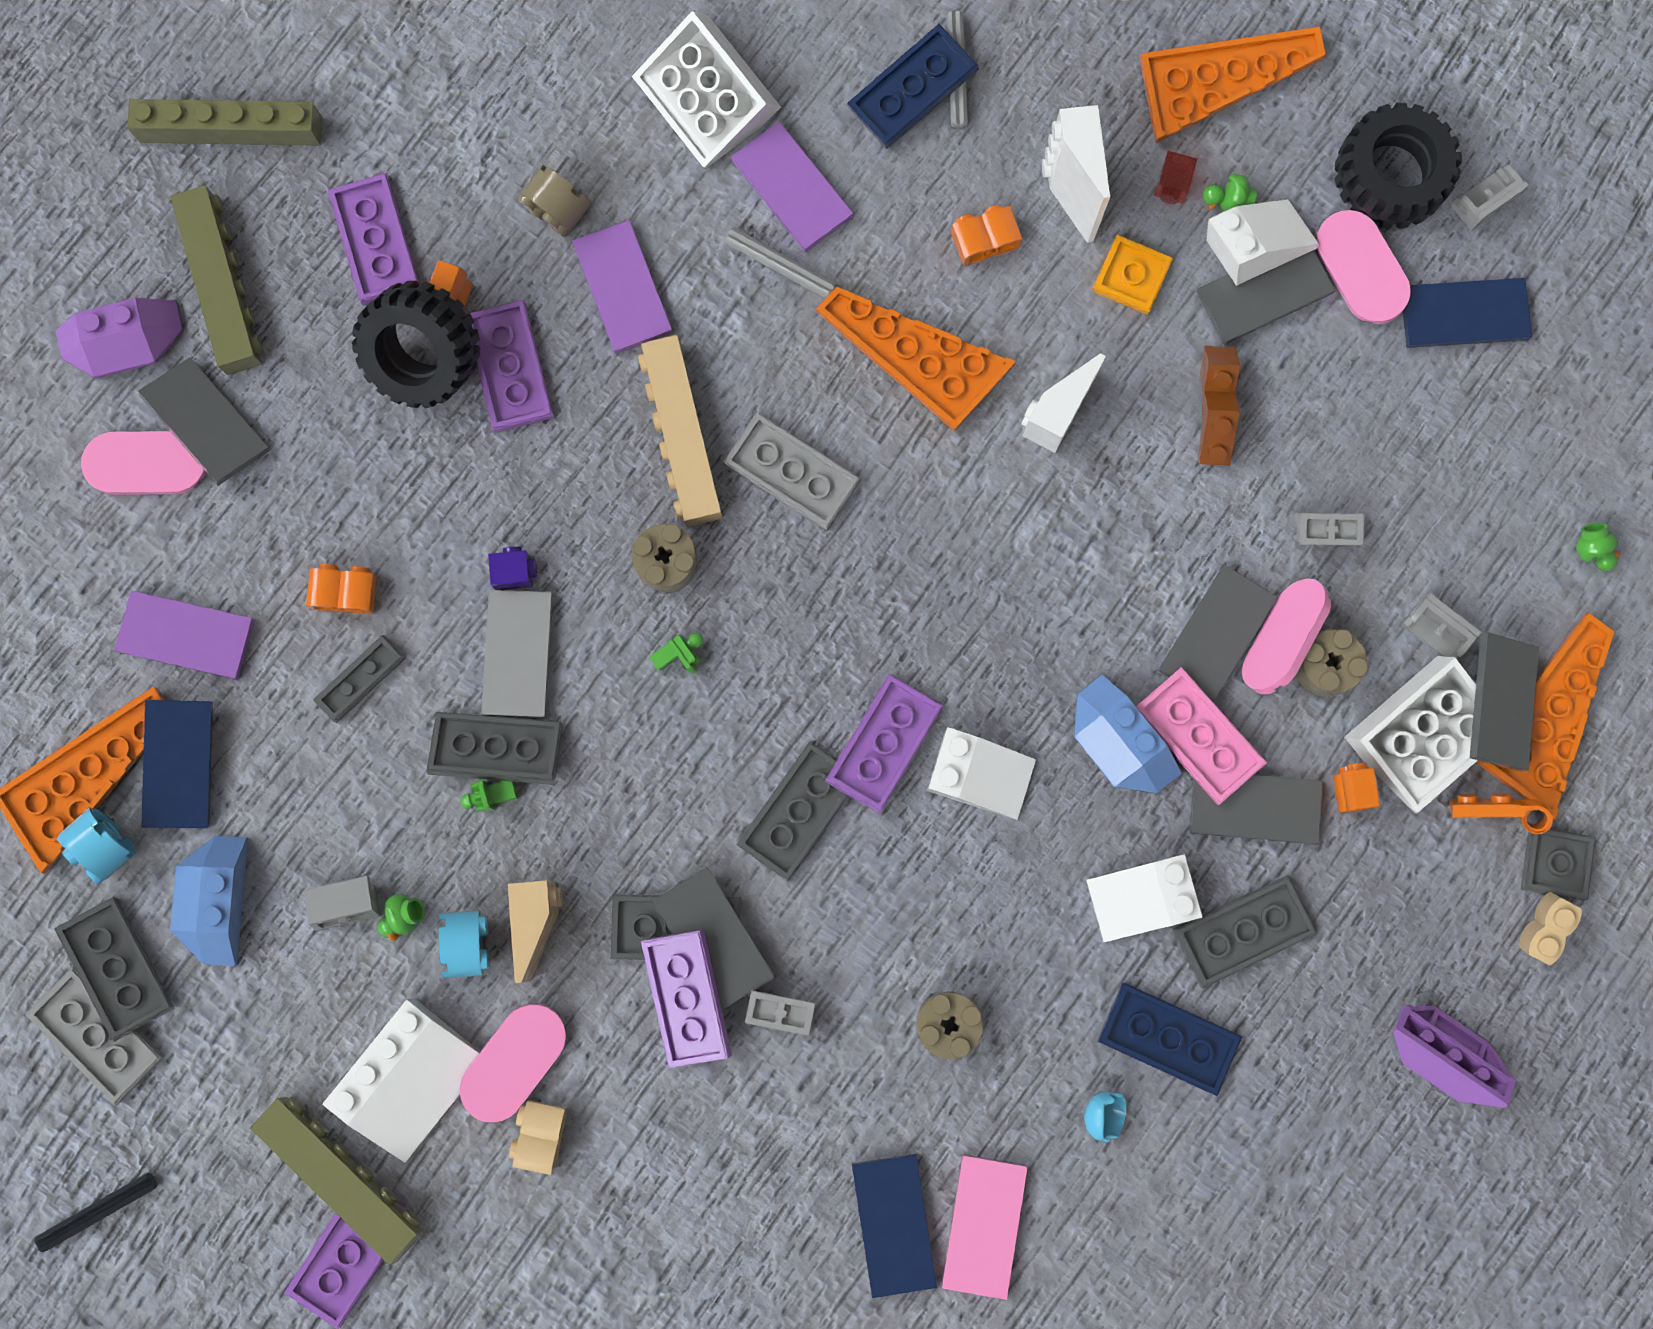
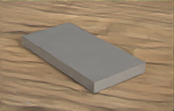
M758 412L723 462L726 467L826 531L861 481L860 477Z
M489 590L482 715L546 718L553 603L552 592Z
M74 967L26 1014L113 1105H118L164 1058L160 1051L138 1029L116 1042L111 1040Z

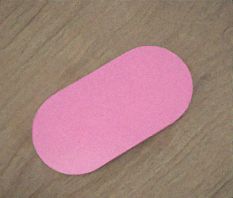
M1345 210L1328 217L1319 228L1317 234L1319 247L1316 250L1350 311L1358 319L1373 322V324H1385L1393 321L1402 314L1408 304L1411 292L1410 284L1378 227L1371 218L1358 211Z
M170 431L103 433L91 440L86 446L81 460L82 472L88 483L101 492L111 495L184 494L194 489V486L199 481L202 482L207 474Z
M1314 579L1299 580L1287 587L1276 600L1243 662V680L1255 692L1259 694L1276 692L1274 689L1280 685L1285 687L1297 674L1331 609V599L1328 597L1329 591L1319 581Z
M528 1004L517 1007L505 1018L462 1077L460 1098L464 1108L470 1115L484 1122H499L517 1112L564 1048L566 1039L565 1028L561 1017L556 1011L544 1004Z

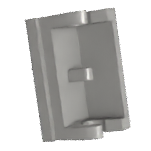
M1506 165L1503 170L1501 168L1470 191L1453 201L1451 207L1471 231L1518 198L1529 185L1526 181L1522 180L1510 165Z
M1293 513V522L1297 524V532L1293 534L1294 541H1299L1300 545H1363L1364 514Z
M1431 593L1420 599L1401 624L1441 656L1455 657L1456 659L1458 657L1461 658L1482 633Z
M368 876L304 890L308 925L317 931L380 917L374 884H370Z
M751 990L745 1023L809 1036L815 1003Z

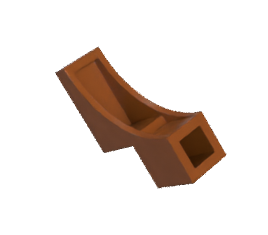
M1204 346L1200 369L1202 425L1198 453L1199 464L1230 466L1240 415L1235 394L1240 370L1236 347Z

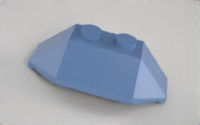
M1101 675L1077 694L1074 738L1113 787L1158 793L1182 774L1166 743L1128 696L1106 677Z
M214 836L176 866L170 931L202 964L237 966L248 838Z

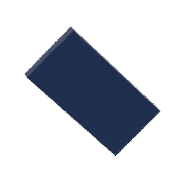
M938 24L854 96L847 105L878 141L888 149L975 74L979 67L949 33Z
M1526 278L1410 285V298L1403 310L1407 348L1524 341L1532 338Z
M145 700L141 828H209L213 701Z
M1122 982L1097 1042L1218 1096L1243 1036Z
M916 1154L853 1163L852 1170L872 1298L937 1288Z

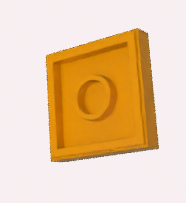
M1117 234L1092 292L1148 315L1173 258Z

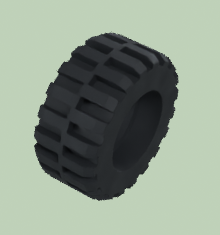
M1406 102L1396 103L1393 108L1389 104L1379 106L1376 111H1369L1352 128L1338 151L1339 156L1335 161L1334 170L1338 172L1335 177V183L1337 188L1343 189L1340 194L1343 202L1349 201L1352 205L1350 210L1361 212L1374 222H1380L1381 228L1390 229L1393 224H1396L1398 229L1408 228L1411 223L1417 225L1428 216H1432L1454 190V185L1459 180L1461 170L1458 167L1462 163V153L1456 152L1460 144L1456 136L1451 137L1449 132L1452 128L1447 122L1442 124L1437 119L1439 117L1438 114L1433 111L1430 114L1423 111L1424 107L1414 104L1412 108L1407 107ZM1382 146H1396L1408 151L1415 157L1421 168V184L1413 187H1400L1387 182L1380 176L1374 166L1373 150Z
M415 280L406 281L404 284L396 283L391 285L361 311L357 317L358 322L354 324L352 331L353 337H356L352 341V349L354 353L358 354L355 360L359 369L363 368L366 373L363 375L368 383L372 382L377 387L376 391L382 396L387 394L391 397L390 401L397 404L406 402L407 407L418 408L422 404V407L429 408L434 407L437 403L442 404L449 400L473 374L478 365L477 359L480 357L481 348L479 345H476L480 337L478 330L472 327L474 320L471 314L464 312L462 309L464 305L458 299L454 301L449 297L451 293L443 288L439 291L434 289V284L423 282L419 286V283ZM396 324L410 325L423 332L435 348L437 365L423 364L409 356L400 345L396 333Z

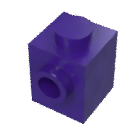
M521 547L503 548V553L488 554L490 585L495 590L533 587L532 578L537 577L536 560L531 559L526 550L522 551Z

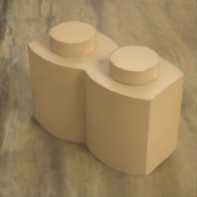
M1552 892L1547 893L1536 907L1535 920L1531 921L1524 928L1520 936L1519 948L1547 965H1552L1563 953L1566 937L1577 928L1581 920L1582 909Z
M533 1100L527 1101L525 1107L520 1106L516 1125L521 1126L518 1139L512 1140L509 1151V1158L514 1159L512 1167L548 1175L554 1173L567 1117V1107Z

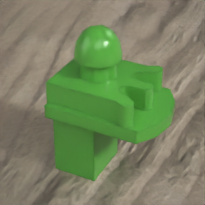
M692 633L686 639L685 636L678 635L649 658L658 670H664L677 659H680L686 669L694 674L698 671L696 664L701 661L694 649L702 645L703 636L700 633Z
M483 780L472 783L471 788L474 793L465 794L461 798L460 804L465 809H472L473 806H477L478 812L495 810L494 805L518 799L515 783L503 781L489 785L488 782Z

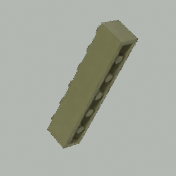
M129 99L127 129L140 143L321 146L322 116L313 102Z
M206 185L170 195L217 366L226 375L263 365L260 354L264 353L263 346L258 335L254 336L252 325H255L256 322L251 308L246 307L244 297L248 296L243 280L241 278L238 279L236 269L240 268L234 250L230 251L228 241L232 240L226 222L222 223L220 213L224 212L220 197L218 194L213 195Z
M288 1097L276 1098L250 1129L388 1265L398 1262L425 1232L419 1226L421 1223L420 1219L408 1209L404 1211L396 1203L398 1199L391 1190L386 1187L381 1189L372 1180L374 1174L364 1165L360 1164L358 1166L350 1158L351 1152L340 1142L334 1143L326 1135L328 1130L321 1122L315 1119L312 1121L303 1112L306 1109L297 1099L293 1097L290 1099Z

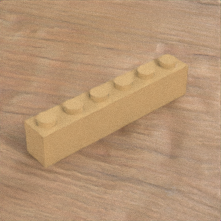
M674 335L641 343L643 354H639L638 359L642 373L648 372L650 383L645 384L649 402L655 401L657 412L652 413L656 431L662 430L665 440L664 442H659L663 461L669 460L672 471L666 472L670 490L676 489L679 498L678 501L673 502L677 519H684L686 527L723 519L678 336Z

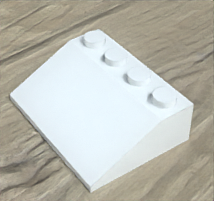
M694 11L684 19L632 76L704 168H708L758 131L781 108L711 18Z
M1098 105L1060 109L1057 121L1052 122V134H1049L1048 137L1049 147H1045V159H1042L1043 178L1048 177L1050 190L1087 243L1094 241L1110 199Z
M1437 656L1345 736V739L1360 758L1367 763L1368 767L1375 768L1376 775L1414 813L1421 811L1478 761L1469 758L1476 684L1455 657Z
M415 998L407 999L324 1101L323 1105L348 1126L406 1163L459 1097L462 1077L480 1051Z

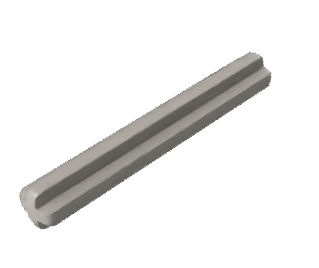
M950 11L947 14V32L965 51L963 12ZM966 81L950 94L951 126L953 128H965L967 126Z
M731 228L725 239L727 245L826 299L835 289L834 282L736 228Z

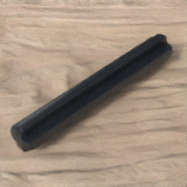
M151 1173L140 1176L39 1234L34 1239L40 1252L48 1251L156 1189L157 1182Z

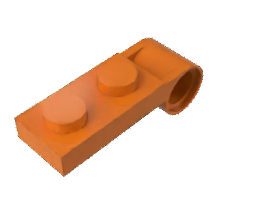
M1465 793L1458 794V799H1449V810L1453 818L1518 817L1524 828L1532 834L1547 832L1553 823L1552 814L1545 804L1539 800H1517L1516 798H1511V794L1507 793L1491 794V798H1478L1476 794ZM1531 811H1543V818L1540 822L1535 824L1527 822V816Z

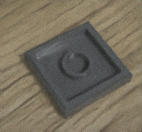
M1549 829L1543 834L1528 832L1521 889L1544 894L1552 892L1561 897L1583 901L1588 900L1596 837Z

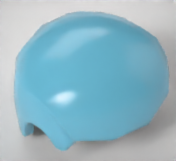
M1102 1091L1090 1099L1085 1108L1084 1121L1086 1131L1095 1140L1109 1142L1110 1139L1107 1138L1117 1139L1120 1136L1126 1116L1127 1102L1125 1096L1119 1093Z

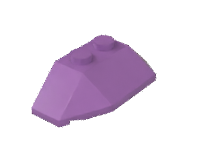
M133 298L74 313L56 330L62 359L97 379L156 364L171 347L176 337L183 333L184 328L176 300Z
M1405 1005L1402 1007L1393 1029V1034L1402 1063L1458 1102L1503 1108L1508 1106L1516 1079L1511 1073L1507 1072L1503 1061L1489 1042L1436 1006Z

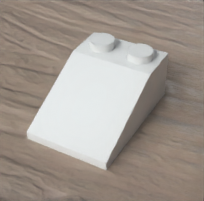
M1288 199L1236 206L1208 219L1206 241L1236 286L1319 247V243Z
M1100 353L1045 391L1039 402L1032 400L1021 425L1026 427L1023 437L1056 453L1106 356Z
M947 727L927 791L1018 820L1036 759L980 737Z
M1185 854L1086 880L1103 942L1202 918Z

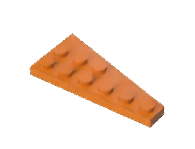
M1320 27L1141 53L1140 64L1155 144L1322 61L1326 54Z
M836 287L816 308V313L954 432L1016 364V361L1013 359L1000 357L991 353V350L981 346L976 347L962 341L960 337L919 320L914 321L900 315V312L880 307L871 303V300Z
M1589 612L1581 617L1536 678L1529 771H1517L1476 761L1479 766L1521 798L1539 800L1544 803L1552 814L1553 820H1556L1559 811L1557 807L1561 794L1565 792L1568 782L1566 778L1571 762L1575 760L1589 715L1587 711L1590 701L1595 696L1597 689L1595 685L1600 669L1604 667L1614 635L1612 629Z
M152 687L0 788V809L40 873L46 874L65 850L57 840L59 834L89 807L92 810L94 808L98 809L144 752L145 700H165L158 688Z

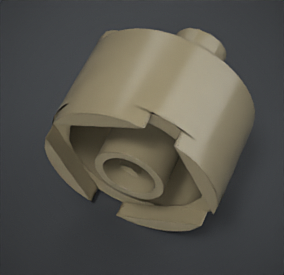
M543 164L522 190L521 196L518 199L527 207L526 209L540 220L543 218L562 237H565L567 233L572 231L592 204L583 193L578 196L576 194L577 191L570 182L551 168H546Z
M659 524L652 526L642 532L633 543L632 561L634 568L642 582L648 587L660 592L671 593L683 589L692 580L698 564L697 553L691 538L676 525ZM664 553L670 556L668 564H664L661 560V555Z
M1331 629L1320 632L1300 666L1296 677L1302 687L1311 693L1324 697L1339 695L1355 687L1361 681L1364 674H1366L1368 665L1365 650L1358 639L1346 630ZM1332 659L1335 665L1328 668L1326 662Z
M946 991L937 993L924 1001L916 1016V1030L920 1041L932 1054L945 1059H956L966 1056L977 1046L982 1035L983 1022L980 1011L970 999L959 993ZM950 1016H954L953 1022L957 1024L956 1030H950L948 1034L944 1033L945 1028L941 1025V1021L948 1020Z

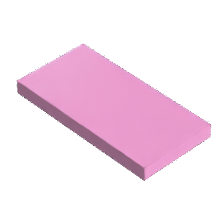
M1182 667L1136 706L1166 743L1170 752L1217 805L1226 800L1267 763Z
M962 1154L941 1285L943 1289L1007 1300L1027 1166Z

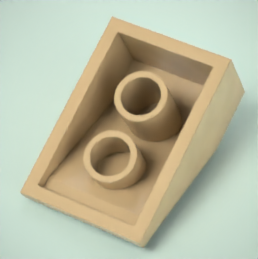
M544 880L508 884L515 983L532 981L557 919L558 907L563 906L561 887L557 888L554 881Z

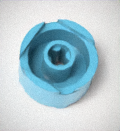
M89 807L57 837L58 842L65 848L62 852L64 857L74 866L80 863L85 867L87 875L97 884L109 878L136 853V848L131 840L126 837L122 841V836L118 832L120 828L108 816L96 808L92 810Z
M480 911L440 913L439 919L446 920L445 927H439L440 964H447L448 969L446 972H441L442 978L483 976V969H490L489 949H483V936H489L488 917H481Z

